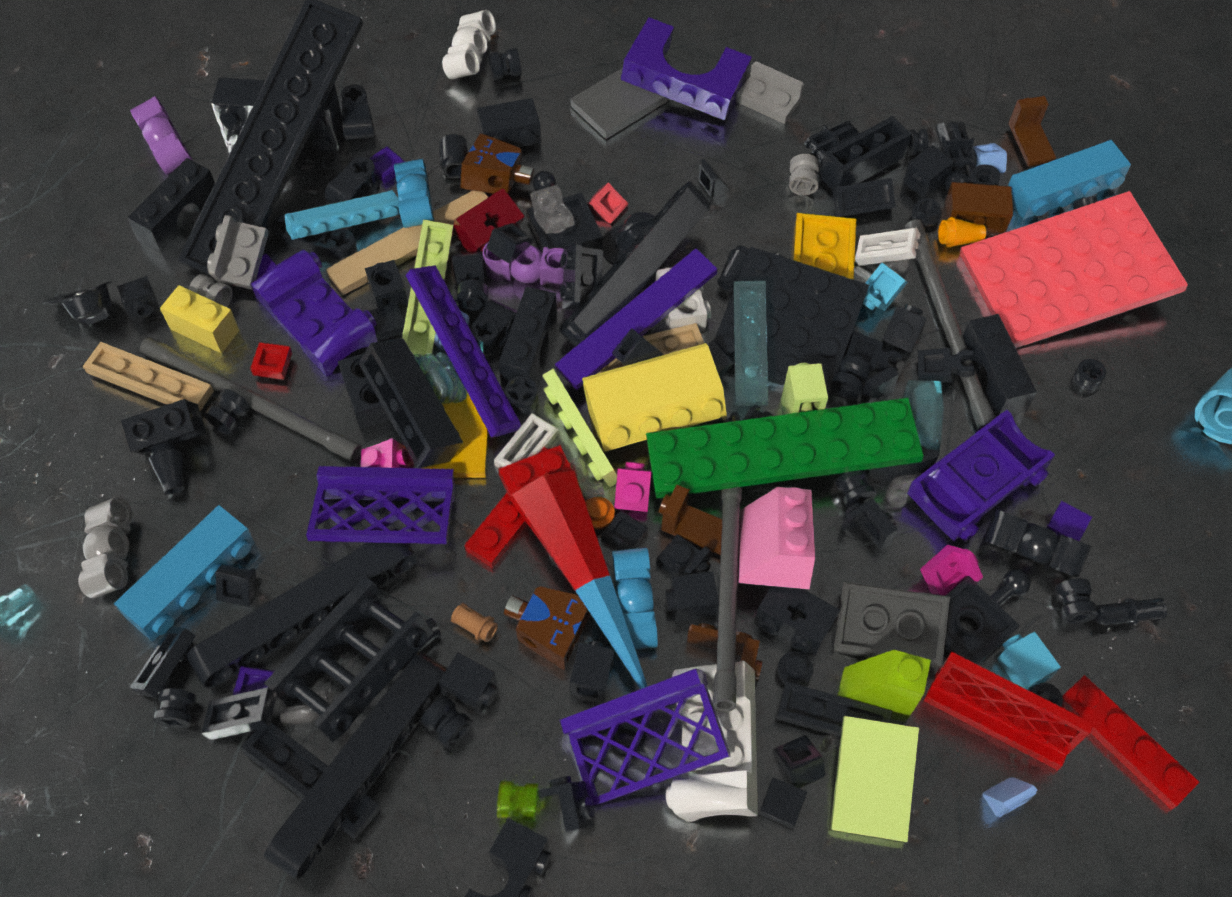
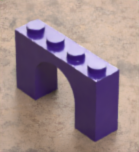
M648 17L624 59L621 80L725 120L736 99V94L746 79L752 57L726 47L716 67L711 71L699 75L682 73L671 67L665 60V56L670 49L674 27Z

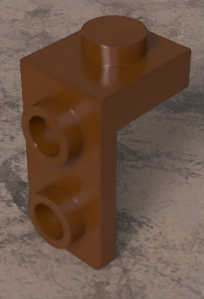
M1045 96L1017 100L1008 123L1028 166L1042 165L1056 159L1041 126L1042 119L1049 105Z
M676 485L672 495L666 494L660 505L659 513L663 514L661 530L674 536L678 534L688 542L703 548L706 546L712 552L721 555L722 519L687 505L689 489Z
M706 623L698 624V626L690 624L687 643L717 650V627ZM736 632V655L742 656L741 661H745L753 668V671L755 670V682H758L763 663L761 660H756L760 640L753 639L747 633Z

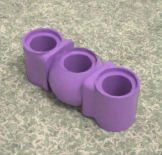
M156 96L130 110L137 125L142 130V134L149 144L156 161L166 175L171 174L186 158L193 161L167 111Z
M488 243L484 246V269L487 277L495 281L503 279L511 281L513 276L516 281L522 283H534L540 279V285L548 284L551 287L560 288L563 282L564 270L561 268L560 259L564 249L544 247L542 253L539 248L530 245L514 261L507 263L487 249Z

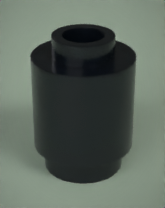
M449 134L439 141L440 167L447 177L453 179L461 178L462 162L468 154V142L461 135Z

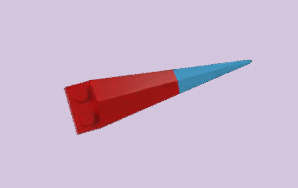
M556 446L499 468L500 479L512 504L578 594L639 688L648 687L575 471L572 470L561 446Z

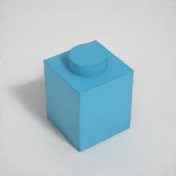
M1035 631L1024 638L1021 634H1017L1007 640L1002 645L1004 651L997 659L1011 681L1029 691L1035 685L1051 680L1061 668Z

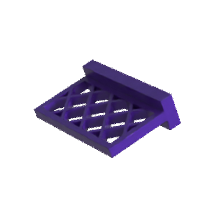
M318 467V486L306 533L308 541L447 544L452 502L455 501L456 494L454 469ZM324 499H340L341 501L329 507L324 502ZM359 500H376L365 508L357 502ZM392 501H410L400 508L391 503ZM432 501L443 503L432 509L425 502ZM351 506L357 513L344 520L337 514ZM382 507L391 512L381 520H377L372 515ZM418 507L425 514L413 522L406 514ZM329 518L337 523L331 529H318V525ZM363 519H366L371 524L365 530H355L352 527ZM398 519L406 525V527L399 531H390L386 528ZM433 520L440 526V532H427L421 527Z
M690 670L560 720L563 733L569 736L582 781L586 783L588 796L591 797L594 806L731 757L707 688L709 684L703 670ZM700 695L705 709L699 722H696L682 715L681 712L687 699ZM678 703L675 711L668 708V706ZM660 709L673 715L664 735L647 727L653 712ZM644 716L641 723L633 720ZM707 718L709 720L711 729L704 726ZM678 719L696 727L687 747L670 739ZM625 722L638 728L630 748L613 739L619 725ZM610 728L607 736L600 733ZM702 730L715 737L719 752L704 756L693 750ZM644 731L661 739L653 759L636 751ZM594 735L604 740L596 760L585 755L580 739ZM667 743L685 751L679 766L673 769L659 763ZM610 744L627 752L619 772L602 764ZM690 755L698 758V760L687 763ZM633 756L650 764L643 780L635 781L625 776ZM588 762L593 765L591 772ZM600 768L615 776L616 779L610 792L598 796L594 779ZM656 768L664 771L653 776ZM622 780L629 783V785L619 788Z

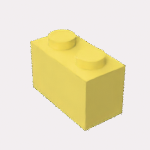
M180 285L160 307L170 330L221 354L240 331L231 309Z

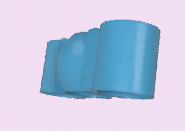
M424 159L394 164L398 205L404 228L422 225L423 219L434 221Z
M648 549L612 551L616 595L634 648L658 647L653 591L650 583L651 574Z

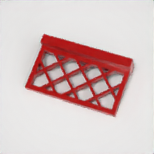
M952 651L941 669L939 668L923 700L1056 770L1063 766L1066 756L1090 734L1094 723Z

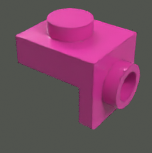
M393 438L361 450V467L413 468L414 462L406 447Z
M626 462L625 468H618L614 509L648 512L652 471L645 470V463Z
M951 545L945 546L920 568L931 594L947 595L968 576L976 582L983 578L978 566L977 557L968 549Z

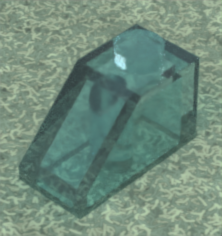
M908 380L902 398L909 399L920 444L928 449L939 450L940 454L944 412L941 381Z

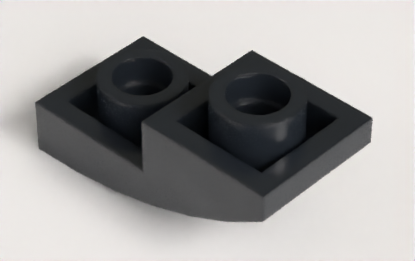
M921 446L923 452L922 462L866 470L869 476L868 481L895 482L919 477L936 463L939 450H932Z

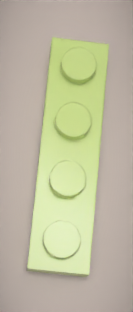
M552 369L543 374L542 376L548 384L543 390L552 405L559 403L563 411L559 412L558 415L566 429L569 430L573 427L578 436L574 437L573 441L582 456L588 453L593 460L587 465L597 481L604 479L609 488L616 485L617 474L555 370Z

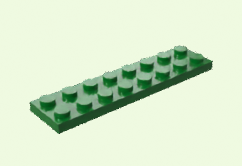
M908 398L646 433L656 499L664 498L666 494L671 496L676 485L689 489V494L918 463L922 462L923 452Z

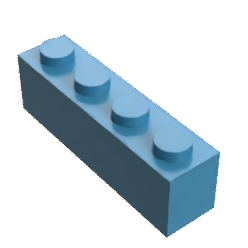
M1109 140L1014 174L1008 184L1012 189L1013 207L1024 220L1032 216H1041L1048 210L1059 206L1066 207L1073 201L1084 197H1092L1108 188H1117L1125 181V176L1131 163L1115 143Z
M218 505L127 590L114 605L130 623L153 642L159 635L165 634L185 610L194 607L199 601L200 596L211 585L216 584L215 572L221 564L232 566L237 560L247 556L251 547L255 544L248 528Z

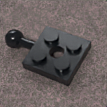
M548 171L538 172L533 178V187L538 193L544 195L547 203L527 208L526 216L542 253L544 247L564 249L575 242L581 243L582 247L585 248L602 245L603 236L583 194L578 193L558 199L554 191L556 186L554 175ZM561 223H567L572 226L567 230L557 228Z
M1019 569L1008 571L1002 579V586L991 596L968 576L945 595L950 597L944 649L949 654L952 651L979 665L1019 629L1020 625L1000 606L1010 597H1020L1029 591L1031 585L1029 576ZM960 618H972L977 624V630L968 631L964 629L960 624Z

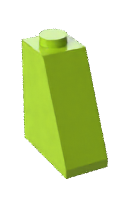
M891 650L846 666L842 672L837 696L893 711L891 719L906 723L924 695L931 660L898 650Z

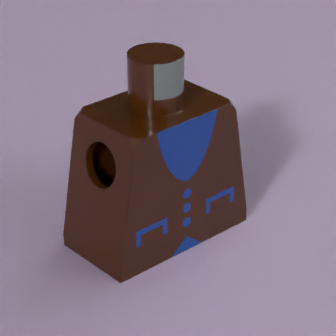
M480 133L462 162L461 188L493 194L504 188L509 194L515 182L531 185L534 177V168L521 165L522 151L520 148Z
M542 586L535 589L529 602L512 595L504 609V615L519 621L516 627L517 639L563 670L566 669L591 617L590 612L578 595Z

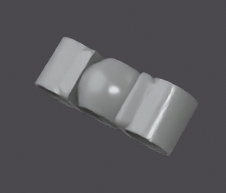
M114 497L89 507L85 512V532L88 534L83 543V554L87 560L81 562L83 570L79 574L78 582L83 594L89 598H97L122 589L128 582V572L126 570L128 562L124 560L130 547L129 540L125 534L131 531L129 524L133 519V510L128 501L123 497Z

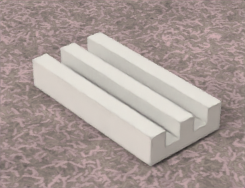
M917 228L862 235L859 239L855 261L861 266L916 258L917 253L914 249H918L917 239H920V232Z
M532 413L494 459V466L501 468L523 460L546 431L548 432L528 457L538 454L543 447L548 449L559 435V429ZM538 425L537 430L524 443L512 461H507L532 428Z

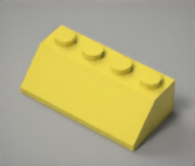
M706 343L582 378L592 433L603 452L646 440V433L688 428L719 419L724 415L727 416L723 386Z

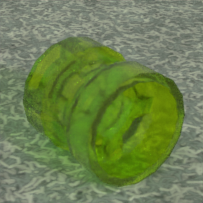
M501 780L497 800V819H507V817L510 819L512 816L521 817L523 821L535 822L539 783L527 782L524 786L515 785L513 781Z

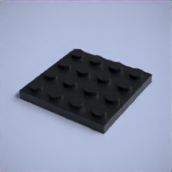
M751 247L714 340H717L733 359L734 364L730 368L782 386L785 384L789 366H795L799 363L821 364L829 398L832 389L831 381L834 375L838 373L869 285Z

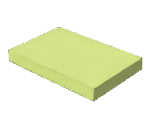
M848 716L843 717L830 830L908 842L919 733L918 727Z

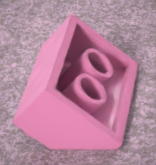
M776 487L740 510L739 583L810 589L815 561L811 490L797 487Z

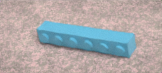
M390 190L388 192L285 214L286 230L291 239L294 240L400 215L399 200L393 190Z

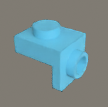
M881 263L865 283L869 285V289L863 304L872 311L876 306L885 311L908 282L884 263Z

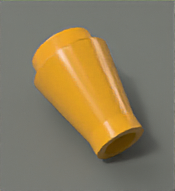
M953 217L948 218V220H942L938 229L939 242L946 244L947 247L975 243L984 240L986 237L985 225Z

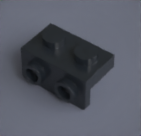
M576 242L564 248L560 259L561 268L564 270L559 295L560 299L563 300L562 309L575 310L580 305L582 300L601 280L603 271V250L582 247L581 243Z

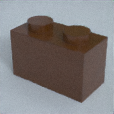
M952 182L945 200L946 220L953 217L975 224H983L986 227V232L1005 233L1013 216L1012 189L1009 186Z

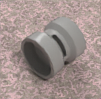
M799 154L790 160L791 176L789 188L793 193L805 196L816 192L818 189L819 178L817 174L819 171V161L815 156Z
M204 274L196 276L188 289L227 308L233 293L230 286L222 282L215 283L211 277Z

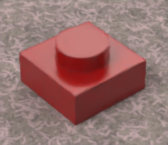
M259 342L250 368L253 376L284 380L292 357L290 346Z

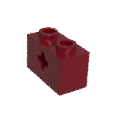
M502 188L456 218L453 223L452 232L468 253L482 251L483 254V248L489 242L493 229L510 223L520 228L525 216L505 189Z

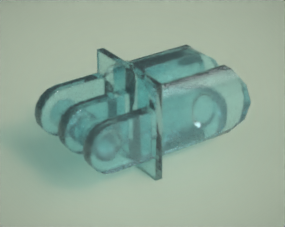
M439 352L435 356L433 353H426L424 357L421 354H414L417 363L425 377L429 380L440 403H457L466 399L467 391L454 371L451 360L447 358L445 353Z

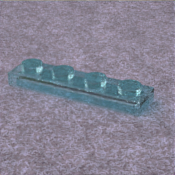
M734 281L735 406H768L766 281Z

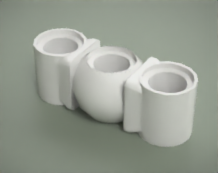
M486 9L467 14L460 18L459 26L457 27L458 31L452 39V47L448 48V54L443 57L442 61L443 70L449 79L453 80L479 72L482 57L487 50V42L491 40L490 35L494 34L496 30L495 18L489 10Z

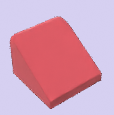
M609 182L600 188L587 202L592 214L610 224L629 204Z

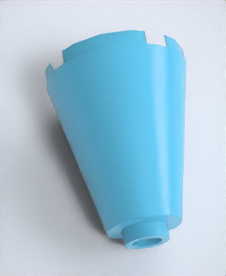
M1232 367L1199 399L1195 407L1194 417L1196 422L1199 420L1204 427L1203 432L1207 436L1227 444H1232Z

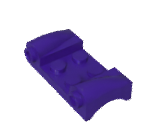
M303 249L267 271L252 282L251 285L258 301L320 371L328 377L337 367L338 361L343 360L350 353L360 348L369 347L370 343L378 342L374 329L377 324L368 310L363 312L359 308L352 310L322 278L320 268L323 266L318 256L314 252L308 253Z
M1005 410L913 480L907 494L953 542H957L960 539L967 542L980 529L977 523L985 513L1022 484L1024 487L1032 484L1034 487L1039 485L1049 475L1046 469L1055 457V454L1051 450L1040 448L1028 440L1016 425L1012 414Z

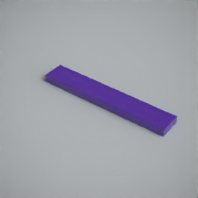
M694 249L555 363V369L578 390L583 385L582 378L597 374L616 358L612 352L631 328L643 336L717 274L718 268L701 252Z
M436 265L410 269L405 276L491 438L517 431L522 425Z

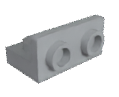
M755 61L751 66L750 77L736 94V102L785 124L801 103L804 83Z
M225 215L223 223H220L216 230L217 244L215 251L208 258L207 268L209 274L217 282L253 290L251 283L256 280L269 231L263 227L236 222L232 216Z

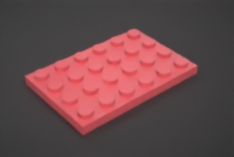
M1130 191L972 243L960 249V256L992 315L999 314L1015 348L1185 292L1188 286Z

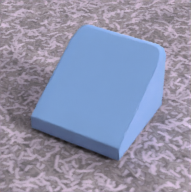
M995 143L973 146L976 155V166L990 165L996 168L999 173L1006 171L1007 152Z
M1011 777L984 791L983 797L996 817H1002L1027 803L1037 794L1038 790L1032 784Z

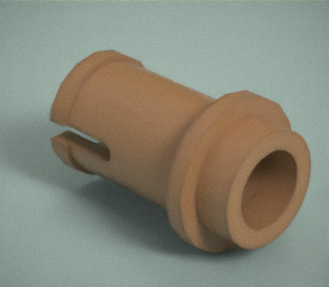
M465 603L458 605L451 617L452 623L474 634L475 640L478 642H489L498 629V624L494 622V617H485L468 607Z

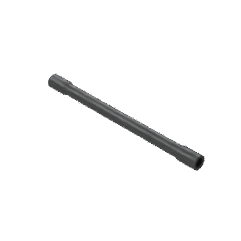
M915 219L905 225V229L917 228L920 232V239H917L918 249L914 250L917 253L916 256L952 355L956 356L960 351L968 349L930 249V242L921 220ZM972 361L962 363L963 366H974ZM974 367V376L960 377L979 431L994 420L995 417Z
M152 337L145 338L141 343L140 353L162 365H168L185 375L211 384L212 388L220 393L224 389L236 392L247 401L251 409L325 446L329 451L351 462H355L360 456L361 444L337 432H332L177 353L173 348Z
M742 487L722 489L721 494L723 512L717 668L714 676L713 706L715 709L724 712L732 711L736 708L737 677L735 674L739 510L742 499Z

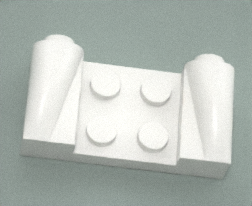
M745 661L735 662V674L737 677L736 708L727 712L715 709L731 757L682 774V777H674L671 786L667 787L666 801L668 807L673 809L675 815L687 822L716 815L758 816L755 670L753 671V668ZM717 664L674 670L672 677L693 669L703 670L709 684L707 688L713 702L714 676ZM700 695L687 699L682 710V715L696 722H699L705 709ZM707 718L704 726L711 729L709 720ZM683 720L682 745L687 747L696 727ZM702 730L693 750L704 756L719 752L715 737ZM690 755L687 763L698 760V758Z

